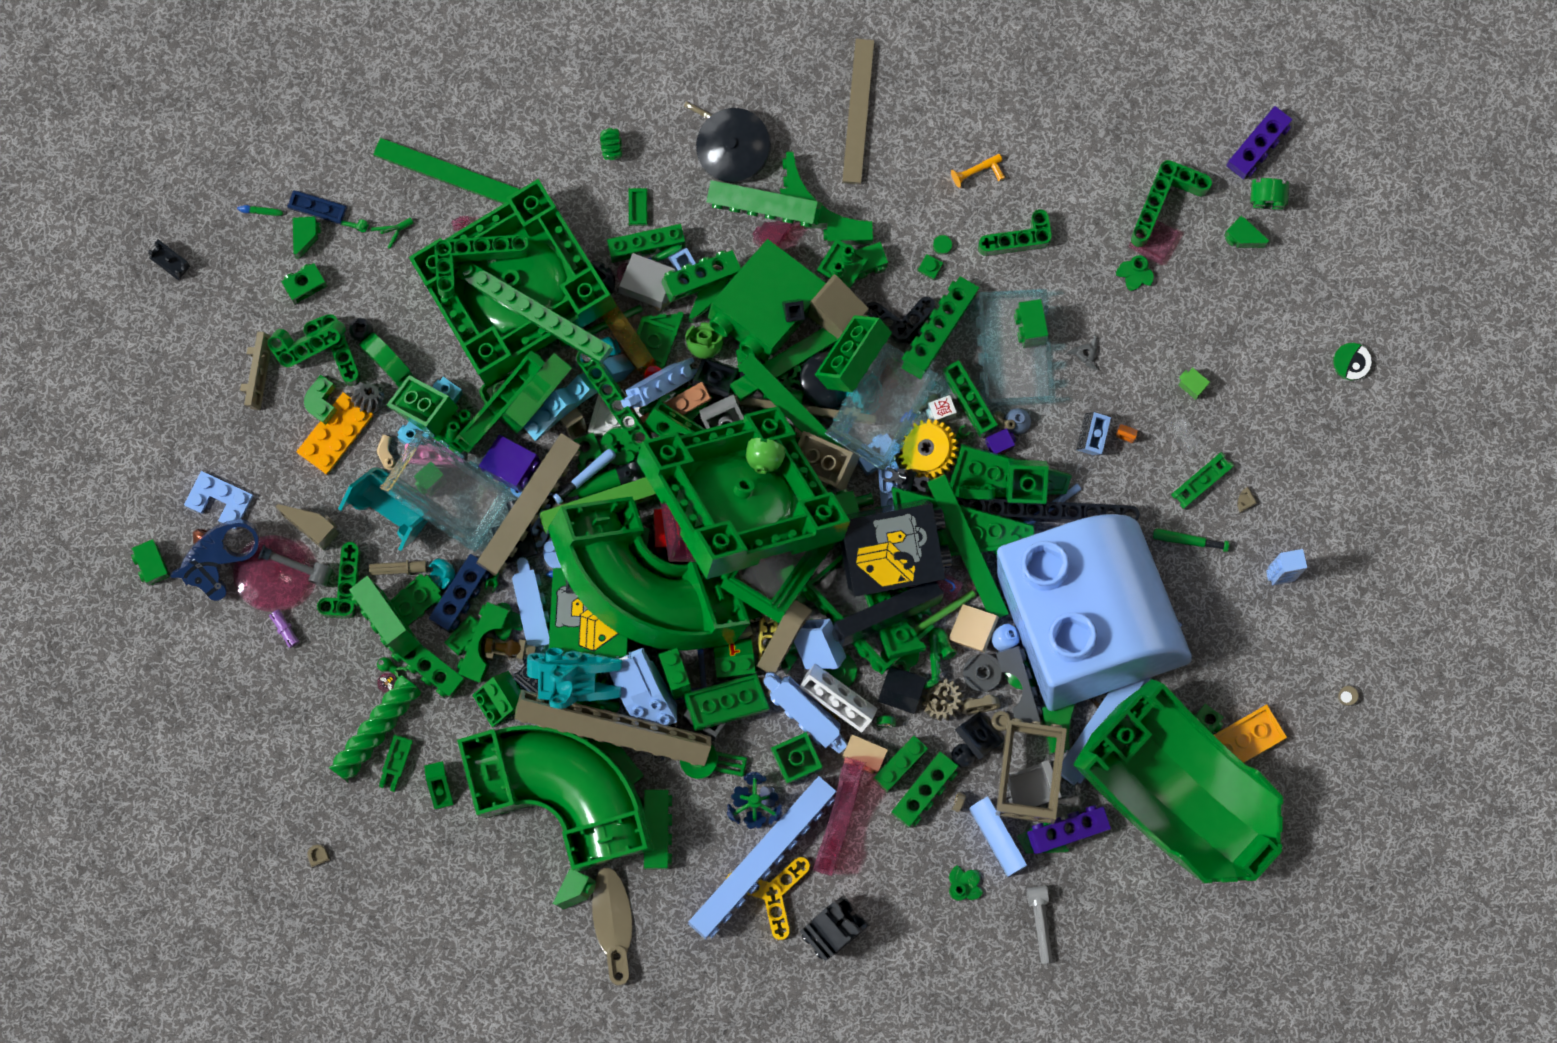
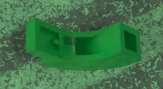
M372 332L359 344L370 359L390 377L398 388H400L409 375L414 377L402 360L375 333Z

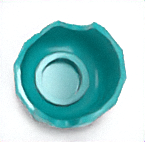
M437 558L429 565L430 568L433 567L430 573L432 580L442 589L448 587L456 576L453 565L445 559Z

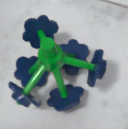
M751 772L744 777V781H747V784L753 785V794L748 792V787L736 786L734 788L731 799L734 800L733 804L735 807L741 808L736 810L730 804L727 805V815L732 822L740 824L741 818L739 813L749 807L753 808V811L747 812V817H744V823H746L749 829H759L762 827V824L766 823V817L762 816L761 812H757L759 807L771 814L768 824L771 825L774 821L778 822L783 814L782 805L780 804L778 807H775L774 810L769 808V806L774 807L776 805L775 801L779 800V794L775 792L774 787L768 788L763 786L760 789L761 794L757 795V784H762V782L766 781V776H762L759 772Z

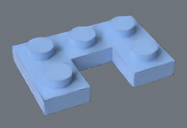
M201 471L184 506L202 514L209 499L212 497L226 504L218 520L220 523H224L226 521L242 519L253 495Z

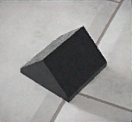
M891 666L888 669L878 702L914 714L927 678Z

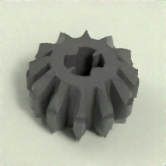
M366 381L363 384L360 382L352 391L351 402L354 403V408H360V412L366 410L368 414L371 411L376 412L383 404L384 392L381 391V387H376L375 383L369 384Z

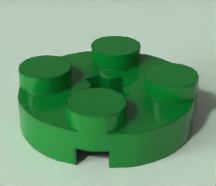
M621 426L610 428L600 441L601 453H604L607 449H612L615 452L616 457L610 462L615 465L629 463L638 452ZM617 441H620V444L624 445V447L621 450L615 448Z

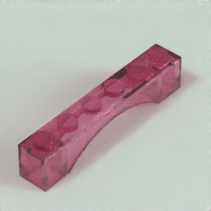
M845 757L832 812L813 871L829 876L835 875L867 762Z

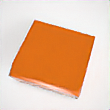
M1120 424L1116 437L1133 443L1138 430Z

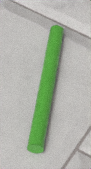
M973 590L969 591L913 629L918 635L931 624L933 625L976 597V594Z

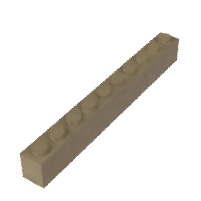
M521 690L515 710V719L522 723H532L542 728L548 727L559 732L576 734L579 737H589L599 742L613 743L619 747L625 746L636 751H645L656 756L669 757L676 761H686L692 765L705 766L711 748L710 736L578 703L563 709L552 708L549 705V700L538 699V693Z

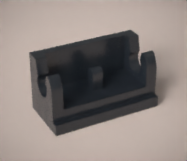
M157 239L154 250L148 251L149 259L179 281L191 266L184 258Z

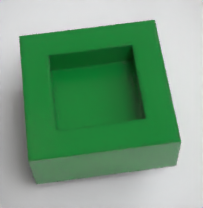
M926 254L917 272L934 280L943 262Z

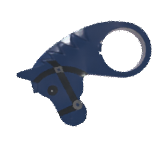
M242 519L226 521L213 527L191 547L184 557L181 567L173 571L171 577L182 578L186 586L199 587L211 600L219 601L223 599L226 595L227 587L219 579L220 571L218 565L243 561L252 557L259 544V534L256 527L249 521ZM234 527L248 529L253 534L255 540L253 547L245 553L232 552L223 544L227 531Z

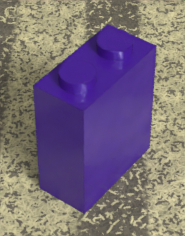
M498 435L479 464V468L484 474L521 493L530 481L533 473L540 466L541 461L537 454Z

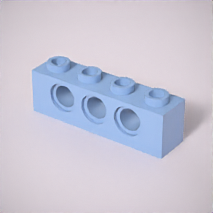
M1303 549L1280 553L1269 565L1268 570H1266L1268 581H1271L1272 585L1293 582L1307 569Z

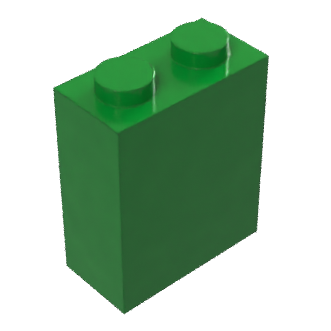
M675 648L659 654L660 663L673 700L683 697L684 693L691 692L690 683L678 649Z

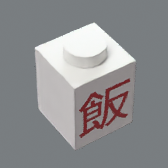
M950 395L929 402L928 409L926 410L928 419L933 420V422L935 420L939 422L956 417L957 413Z

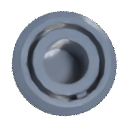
M1012 409L1005 416V420H1013L1015 422L1013 429H1007L1013 434H1023L1030 428L1031 418L1024 409Z

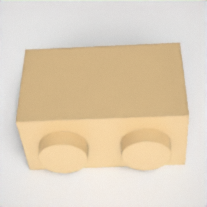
M851 735L842 758L846 759L845 763L854 767L858 764L863 767V771L873 774L874 772H879L888 750L855 735Z

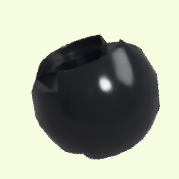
M365 318L354 319L349 326L350 336L357 341H363L373 332L371 322ZM359 326L364 329L363 333L358 331Z
M966 743L956 745L951 753L952 761L961 768L971 766L976 759V756Z

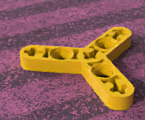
M803 857L796 858L771 882L759 880L757 882L759 884L758 891L752 894L748 892L747 894L765 900L772 935L777 940H784L789 935V926L782 896L810 868L808 860ZM798 861L800 863L805 862V871L799 870L796 873L799 877L795 878L789 869L792 868L794 871L797 868L796 863ZM784 874H789L792 877L791 884H782L781 877ZM773 887V890L778 891L775 894V900L780 899L781 903H774L769 906L768 902H772L770 895L767 896L766 892H769V888ZM773 907L781 908L782 915L775 918L771 915ZM784 918L785 923L781 922V927L786 929V932H784L783 937H780L779 934H775V931L778 930L777 923L773 925L772 921H779Z

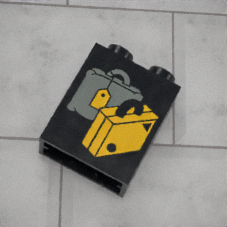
M923 499L846 514L850 523L843 541H840L848 592L854 597L944 580V568L952 567L949 547L947 544L939 545L937 531L945 529L944 514L941 507L933 508V504L930 501Z

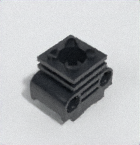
M845 895L832 902L814 917L806 927L800 930L803 940L807 944H811L815 949L814 952L817 957L824 961L837 954L869 926L864 918L857 913L852 916L853 908Z

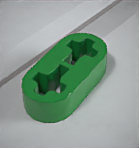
M963 485L959 488V497L964 499H995L996 488L992 486Z

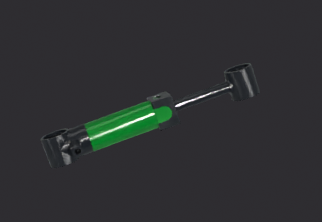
M637 461L592 476L564 499L567 504L645 478L646 476ZM571 482L561 485L562 490H564V488L571 484ZM553 495L547 496V499H549L547 504L556 502L552 497ZM517 499L506 503L508 512L511 510Z

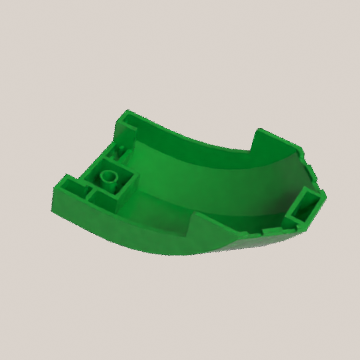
M1151 679L1118 704L1091 734L1073 764L1129 822L1164 853L1204 884L1244 880L1256 881L1282 852L1280 840L1283 830V816H1281L1283 796L1260 771L1246 766L1181 703L1164 683Z

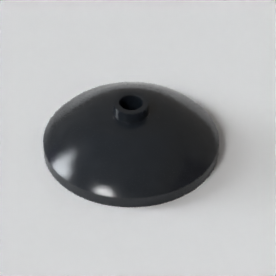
M827 352L819 353L810 357L803 365L800 374L801 389L806 399L814 406L834 409L847 401V392L827 389L815 376V373L829 354Z

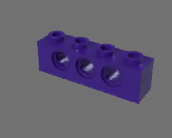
M1274 106L1229 159L1226 167L1243 180L1247 175L1251 177L1257 169L1255 167L1258 162L1263 163L1269 155L1267 151L1270 148L1274 149L1280 142L1278 138L1282 134L1285 136L1292 128L1290 126L1292 118ZM1269 127L1275 128V129H1276V133H1271V132H1269V131H1268V128H1269ZM1262 141L1265 146L1259 147L1256 142ZM1245 155H1251L1253 160H1246Z
M1096 805L1085 808L1086 812L1079 814V811L1067 814L1068 818L1063 820L1061 817H1057L1054 824L1044 826L1043 823L1033 825V830L1027 831L1034 854L1042 853L1111 829L1104 806L1099 808ZM1084 818L1089 820L1088 827L1083 825ZM1067 823L1070 824L1072 828L1070 834L1067 833L1065 830V825ZM1049 829L1054 833L1052 840L1047 836Z

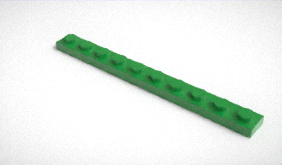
M466 261L455 274L461 281L601 365L613 351V348L607 343L469 261Z

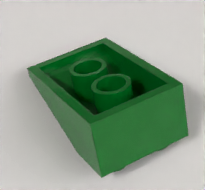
M410 375L387 404L390 409L435 438L459 408L448 395Z

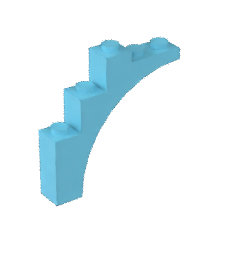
M624 354L609 357L603 362L616 383L624 380L635 369ZM594 368L592 370L595 377L602 376L600 369ZM585 373L578 375L566 388L555 390L544 401V405L525 424L524 428L535 441L539 440L574 408L598 393ZM605 384V385L603 386V389H605L606 387H608V386H610V385H609V384Z

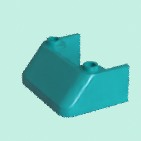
M373 467L349 485L338 508L342 511L349 504L357 510H366L371 507L398 525L397 534L402 540L398 550L402 551L416 539L432 516L435 505L383 469Z

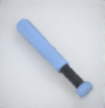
M607 449L575 477L564 490L559 492V494L555 493L552 496L553 499L560 505L563 499L573 490L578 489L616 457L615 452L612 449Z

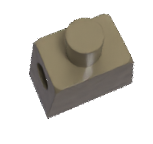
M574 408L559 420L572 440L588 431L584 418L577 408Z

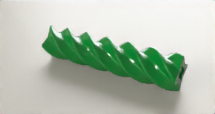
M402 675L398 677L394 684V689L389 690L383 696L382 703L371 711L369 719L359 726L357 735L352 736L347 741L345 750L335 756L333 765L328 768L349 783V778L357 775L361 768V763L366 762L372 756L374 747L379 746L384 741L386 732L396 726L398 717L408 711L410 702L417 699L422 691Z

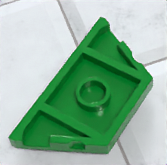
M684 312L642 317L630 349V354L645 369L651 365L661 369L665 368Z

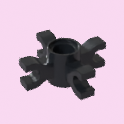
M887 467L886 471L892 472V477L889 479L884 477L883 481L896 483L898 488L908 491H917L918 488L920 491L928 493L929 489L923 488L922 485L923 482L930 481L931 478H918V473L904 468L896 471L893 468Z

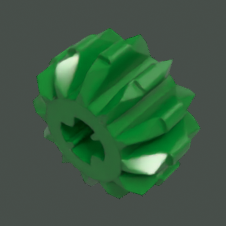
M617 128L602 130L600 141L603 158L605 160L621 158L622 141L619 130Z

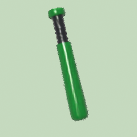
M1158 528L1153 531L1154 540L1203 548L1206 546L1222 549L1223 552H1228L1229 541L1218 542L1204 537Z

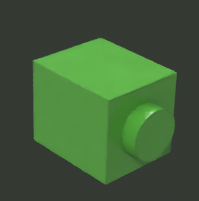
M1192 367L1189 372L1185 370L1179 377L1181 381L1178 386L1196 400L1208 387L1210 381Z

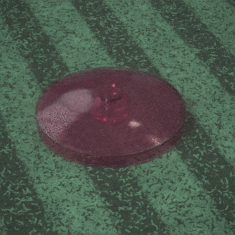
M277 535L260 537L255 554L247 560L235 562L233 570L235 587L242 599L258 610L274 612L278 609L280 611L288 609L305 595L310 584L308 581L310 575L271 559H258L262 547L265 545L266 548L272 549L271 552L310 566V562L303 549L294 541ZM255 540L247 544L240 553L249 551L253 547Z

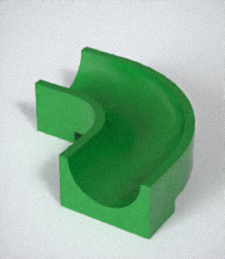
M633 496L561 506L548 527L564 576L579 600L601 622L631 640L660 649L697 650L734 644L750 624L742 600L720 587L723 579H721L722 575L706 579L695 559H691L688 565H675L659 559L650 552L641 538L644 528Z
M534 725L511 726L498 730L491 729L457 739L476 815L490 818L531 806L547 809L558 819L562 826V835L571 870L584 872L595 865L607 861L655 851L646 815L634 785L622 768L609 755L592 743L572 733H563L556 729L542 728Z

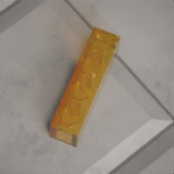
M618 305L601 316L640 374H643L649 366L656 365L654 358Z

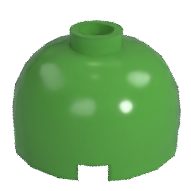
M707 322L701 323V326L695 327V325L691 326L685 335L688 350L698 358H712L723 347L724 337L717 334Z
M761 438L751 439L746 450L748 464L760 474L777 470L784 460L785 448L773 440L767 439V442H760Z

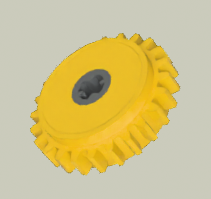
M927 419V423L920 420L919 426L913 423L914 429L908 427V435L903 434L905 440L899 442L903 445V447L898 448L903 453L899 455V458L904 460L901 464L904 467L907 466L906 469L917 472L918 478L924 476L936 478L937 474L943 475L944 470L950 471L948 466L950 464L955 465L952 460L953 458H958L954 453L959 451V448L955 446L958 444V441L953 439L956 435L953 432L950 433L952 429L946 427V424L943 422L940 424L938 420L932 422L930 419Z

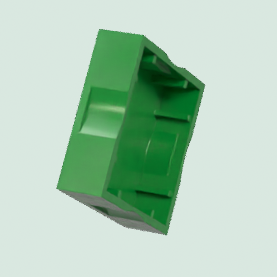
M553 353L499 420L517 434L572 367Z

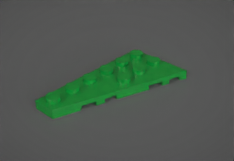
M961 444L949 483L955 497H959V488L963 485L992 486L996 488V497H1006L1008 459H1018ZM1049 468L1047 495L1066 494L1072 475Z

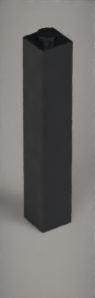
M936 581L920 584L835 622L832 631L835 641L844 647L940 604L944 593Z

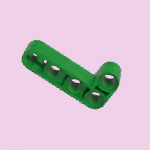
M1042 209L1034 211L1030 221L1031 229L982 236L978 243L979 253L983 256H992L1046 248L1052 237L1048 213ZM1041 217L1044 219V222L1037 223L1035 218ZM1045 235L1047 240L1040 241L1038 236ZM1025 237L1029 242L1022 244L1019 239ZM1002 240L1009 241L1010 245L1003 246L1000 242ZM984 243H987L990 247L987 249Z
M327 314L311 320L304 325V334H309L312 328L319 329L328 322L338 321V319L333 314ZM343 335L341 344L332 345L330 348L344 382L348 386H355L360 382V374L345 335ZM343 355L349 356L346 362H340V358ZM348 368H350L353 374L352 379L349 378V374L346 370Z
M335 320L296 341L292 339L286 330L277 329L269 338L268 346L279 363L289 368L336 344L344 335L346 328L342 322Z
M347 542L341 548L337 598H322L317 603V610L324 617L349 619L356 612V605L351 599L353 597L352 593H343L344 587H353L358 583L361 553L358 546L353 542ZM351 548L355 551L351 554L352 561H350V556L347 553ZM353 567L354 572L351 575H345L346 568ZM324 604H331L330 611H322ZM348 604L351 606L348 613L341 612L344 605Z

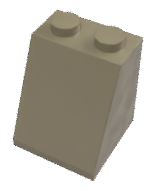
M834 274L812 299L808 317L839 339L854 315L868 317L869 308Z

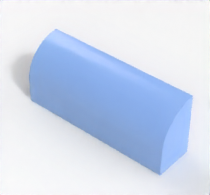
M987 796L969 808L1007 877L1027 866L1001 818L995 815L996 810L989 797Z

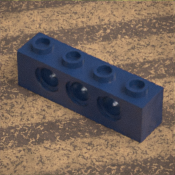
M469 554L429 617L432 623L449 633L452 629L454 631L457 629L461 622L459 618L462 613L466 614L471 607V604H469L471 599L479 595L481 591L480 585L491 576L489 571L476 564L479 558L472 554ZM470 574L477 575L476 581L472 583L467 581V577ZM460 590L467 592L466 597L463 599L457 598V593ZM450 606L456 607V612L453 615L446 614V610Z

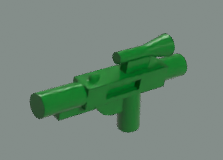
M680 387L639 408L640 414L644 415L651 412L658 400L665 403L683 393L686 389Z

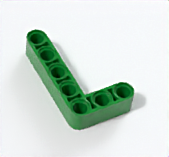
M1171 160L1162 162L1131 235V243L1136 247L1146 245L1170 186L1203 197L1207 195L1211 188V178L1204 173ZM1168 169L1171 174H1166L1163 170ZM1181 176H1185V177H1187L1189 180H1188V181H1184V180L1181 179ZM1198 183H1203L1206 188H1201ZM1161 185L1164 187V190H1159L1156 186ZM1154 201L1158 204V206H1153L1150 204V202ZM1147 217L1151 222H1145L1143 218ZM1136 234H1142L1145 238H1138Z
M523 235L438 241L434 249L439 295L442 298L448 299L455 293L453 262L522 258L529 252L528 239ZM523 244L525 247L518 249L515 246ZM499 245H503L506 247L503 250L497 249ZM481 246L487 248L485 251L477 250ZM460 248L467 249V251L463 253L459 252L458 250ZM441 249L448 250L445 254L439 253ZM442 267L449 268L446 272H442L440 269ZM443 285L451 286L447 290L441 288Z

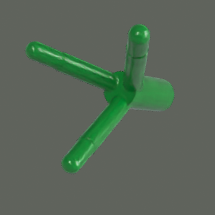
M410 217L397 225L372 227L370 231H380L381 234L396 230L387 247L391 249L400 231L413 225L414 222Z

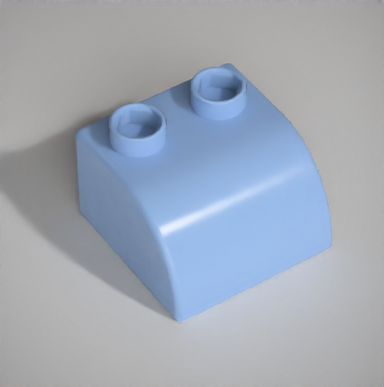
M1119 514L1087 517L998 548V582L1016 629L1019 632L1043 700L1049 711L1061 709L1188 665L1191 662V652L1141 527L1135 519Z

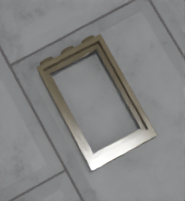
M1021 719L1008 720L996 816L1054 824L1057 814L1066 728H1062L1061 725L1057 724L1046 726L1037 721L1025 723ZM1014 732L1057 738L1048 808L1006 802Z

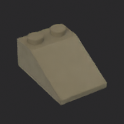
M803 431L798 446L819 480L840 490H845L860 456Z
M280 504L276 506L282 516L323 551L339 534L336 530L338 526L327 515L322 517L320 514Z

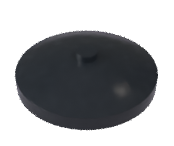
M727 108L711 115L700 128L696 141V152L702 167L713 178L726 183H740L756 176L766 165L771 151L770 134L765 124L754 113L741 108Z

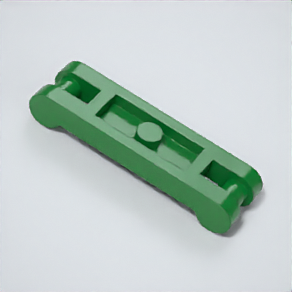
M1220 452L1171 494L1174 499L1181 503L1182 509H1185L1235 466L1232 462H1228L1223 452ZM1217 463L1223 466L1221 470L1216 466ZM1185 490L1190 494L1187 499L1182 494Z

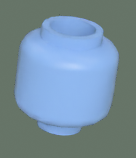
M1011 624L1001 625L993 631L991 636L993 646L999 651L1015 647L1020 639L1018 630Z

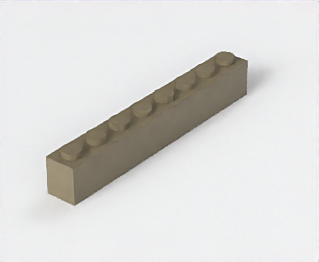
M562 433L558 436L476 564L495 576L498 572L502 574L508 565L505 563L508 556L512 558L518 549L515 545L519 540L523 541L528 534L526 528L529 524L534 525L539 516L536 513L539 508H545L549 502L547 496L550 492L554 493L560 485L557 482L560 476L565 477L570 467L567 465L571 460L575 461L579 456V444Z

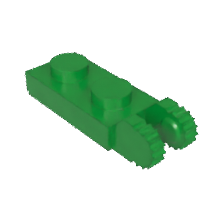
M394 734L382 769L383 773L379 783L380 788H384L388 774L394 776L390 791H396L413 740Z

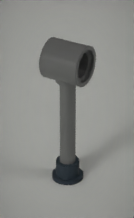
M263 545L258 559H271L309 574V582L321 587H327L333 571L332 568L315 562L312 568L271 552L272 549L266 548Z

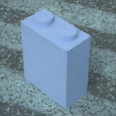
M830 619L807 620L795 638L794 643L805 669H811L814 664L822 669H837L846 658L842 646L833 637L832 631L834 627Z

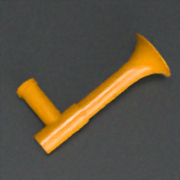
M1000 154L962 172L951 170L952 179L958 188L961 187L964 179L989 167L994 171L998 181L1006 178L998 166V163L1002 162Z

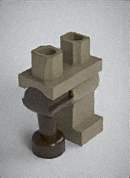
M487 637L485 643V659L492 661L494 656H501L524 664L527 656L536 651V646L527 645L526 640L521 639L518 643L514 640L502 641Z

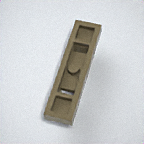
M257 332L255 347L247 348V355L253 357L248 384H241L240 391L246 394L244 405L253 410L261 409L271 353L268 346V340L271 336L265 332Z

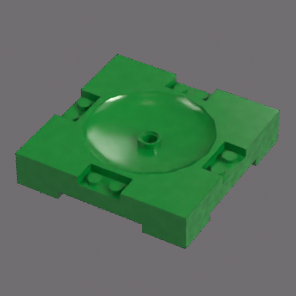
M539 179L507 197L506 203L445 239L508 235L525 236L529 242V252L525 257L469 262L580 328L617 307ZM442 238L409 256L411 263L486 386L517 368L530 351L535 353L558 339L458 279L455 274L465 262H453L455 293L451 298H442L437 289L434 249L435 244L442 240ZM518 244L515 247L521 249L525 246L523 244ZM499 245L497 247L498 250H503L506 248L503 245ZM481 246L477 250L485 251L487 248ZM460 248L458 251L463 253L466 252L467 249ZM441 249L439 251V253L445 254L448 252V250ZM442 267L440 270L442 272H446L449 270V268ZM443 285L441 288L447 290L451 286Z
M779 406L745 414L743 420L679 436L676 432L642 441L637 463L662 505L667 504L681 528L680 535L706 579L758 565L760 559L789 551L793 555L843 541L850 520L834 494L826 491L794 440L796 434ZM761 438L760 442H767V439L781 444L785 448L782 465L773 472L766 474L757 473L748 464L746 459L747 445L751 439Z

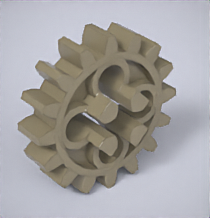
M939 679V682L931 689H925L928 693L927 695H922V698L926 700L922 705L926 708L924 711L930 714L931 718L942 721L944 717L945 720L949 721L950 715L955 718V712H961L959 705H964V702L960 700L964 697V694L961 693L962 689L956 686L957 684L954 681L950 682L948 679H945L942 682ZM937 696L941 700V702L935 698L933 699V697ZM945 698H947L949 701H953V700H954V702H953V703H948V702L945 700Z

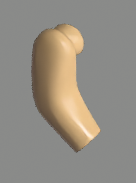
M382 435L377 448V454L384 468L393 470L396 467V461L389 452L392 438Z

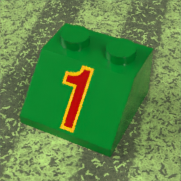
M751 638L738 639L734 644L714 647L717 681L743 678L756 674Z

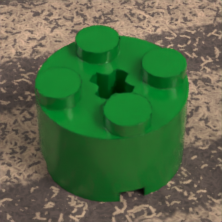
M1261 178V182H1256V179L1251 180L1250 204L1253 205V209H1264V206H1271L1272 210H1283V207L1288 205L1289 181H1286L1284 184L1282 179Z

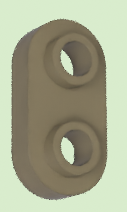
M986 695L980 699L968 698L964 700V705H961L962 713L970 715L976 714L979 711L981 713L994 711L1000 708V701L994 695Z

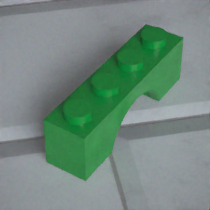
M491 602L482 605L479 615H481L479 623L476 622L472 629V633H474L473 638L468 640L464 651H467L464 659L461 658L458 663L457 669H460L458 674L479 683L483 681L489 663L482 655V641L490 631L505 628L511 610Z

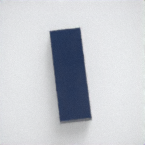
M293 190L287 206L290 210L315 216L341 225L347 210V206Z

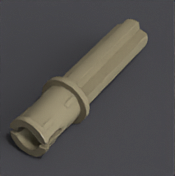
M426 560L369 564L370 575L400 573L410 575V573L427 572Z

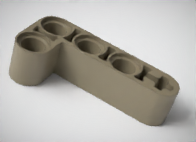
M797 600L794 601L783 616L757 666L767 673L771 671L776 674L800 629L811 615L812 609Z

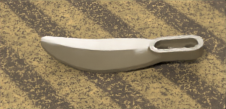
M605 867L599 871L595 880L596 884L592 900L593 922L598 942L607 956L609 978L614 985L623 986L629 980L627 952L632 938L631 908L621 879L613 869ZM615 954L621 955L619 960H615L613 957ZM618 973L623 974L621 980L616 979Z

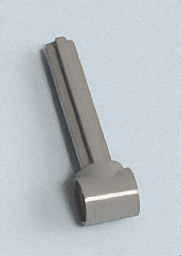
M1047 886L1026 888L1027 896H1029L1027 899L1028 904L1033 906L1041 963H1052L1045 904L1049 903Z

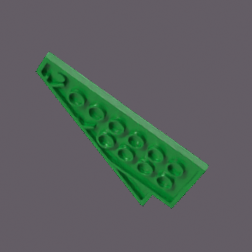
M898 487L891 488L894 505L926 499L933 504V508L938 507L934 497ZM960 505L981 552L995 551L1003 545L1034 535V528L1031 524ZM945 522V529L937 531L939 545L947 544L951 556L960 555Z

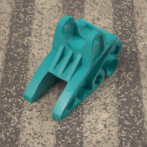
M549 648L546 650V654L532 653L527 656V676L538 679V699L549 700L550 707L563 709L574 704L576 701L619 698L622 695V687L595 683V673L621 670L623 660L577 651H569L563 654V650L560 648Z

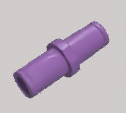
M280 609L269 615L278 629V634L282 635L288 647L296 646L300 641L291 629V624L287 623Z

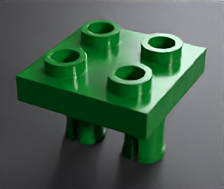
M836 239L819 265L817 272L828 279L835 274L851 289L869 257L855 250L852 245H847Z
M461 410L459 414L455 412L436 438L430 434L428 437L459 458L465 450L455 443L454 440L470 422V412L468 410Z

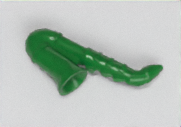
M939 627L932 629L929 633L928 642L930 643L932 679L925 684L924 689L931 688L939 682V675L941 673L939 670V654H942L943 660H948L958 652L951 646L945 630Z

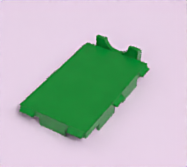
M419 574L415 577L416 580H413L405 589L400 590L390 600L408 626L419 617L421 618L425 615V612L435 603H439L442 598L439 595L442 591L428 575L424 577Z

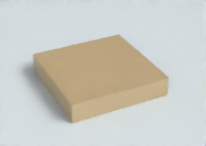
M963 604L949 640L985 653L999 617Z

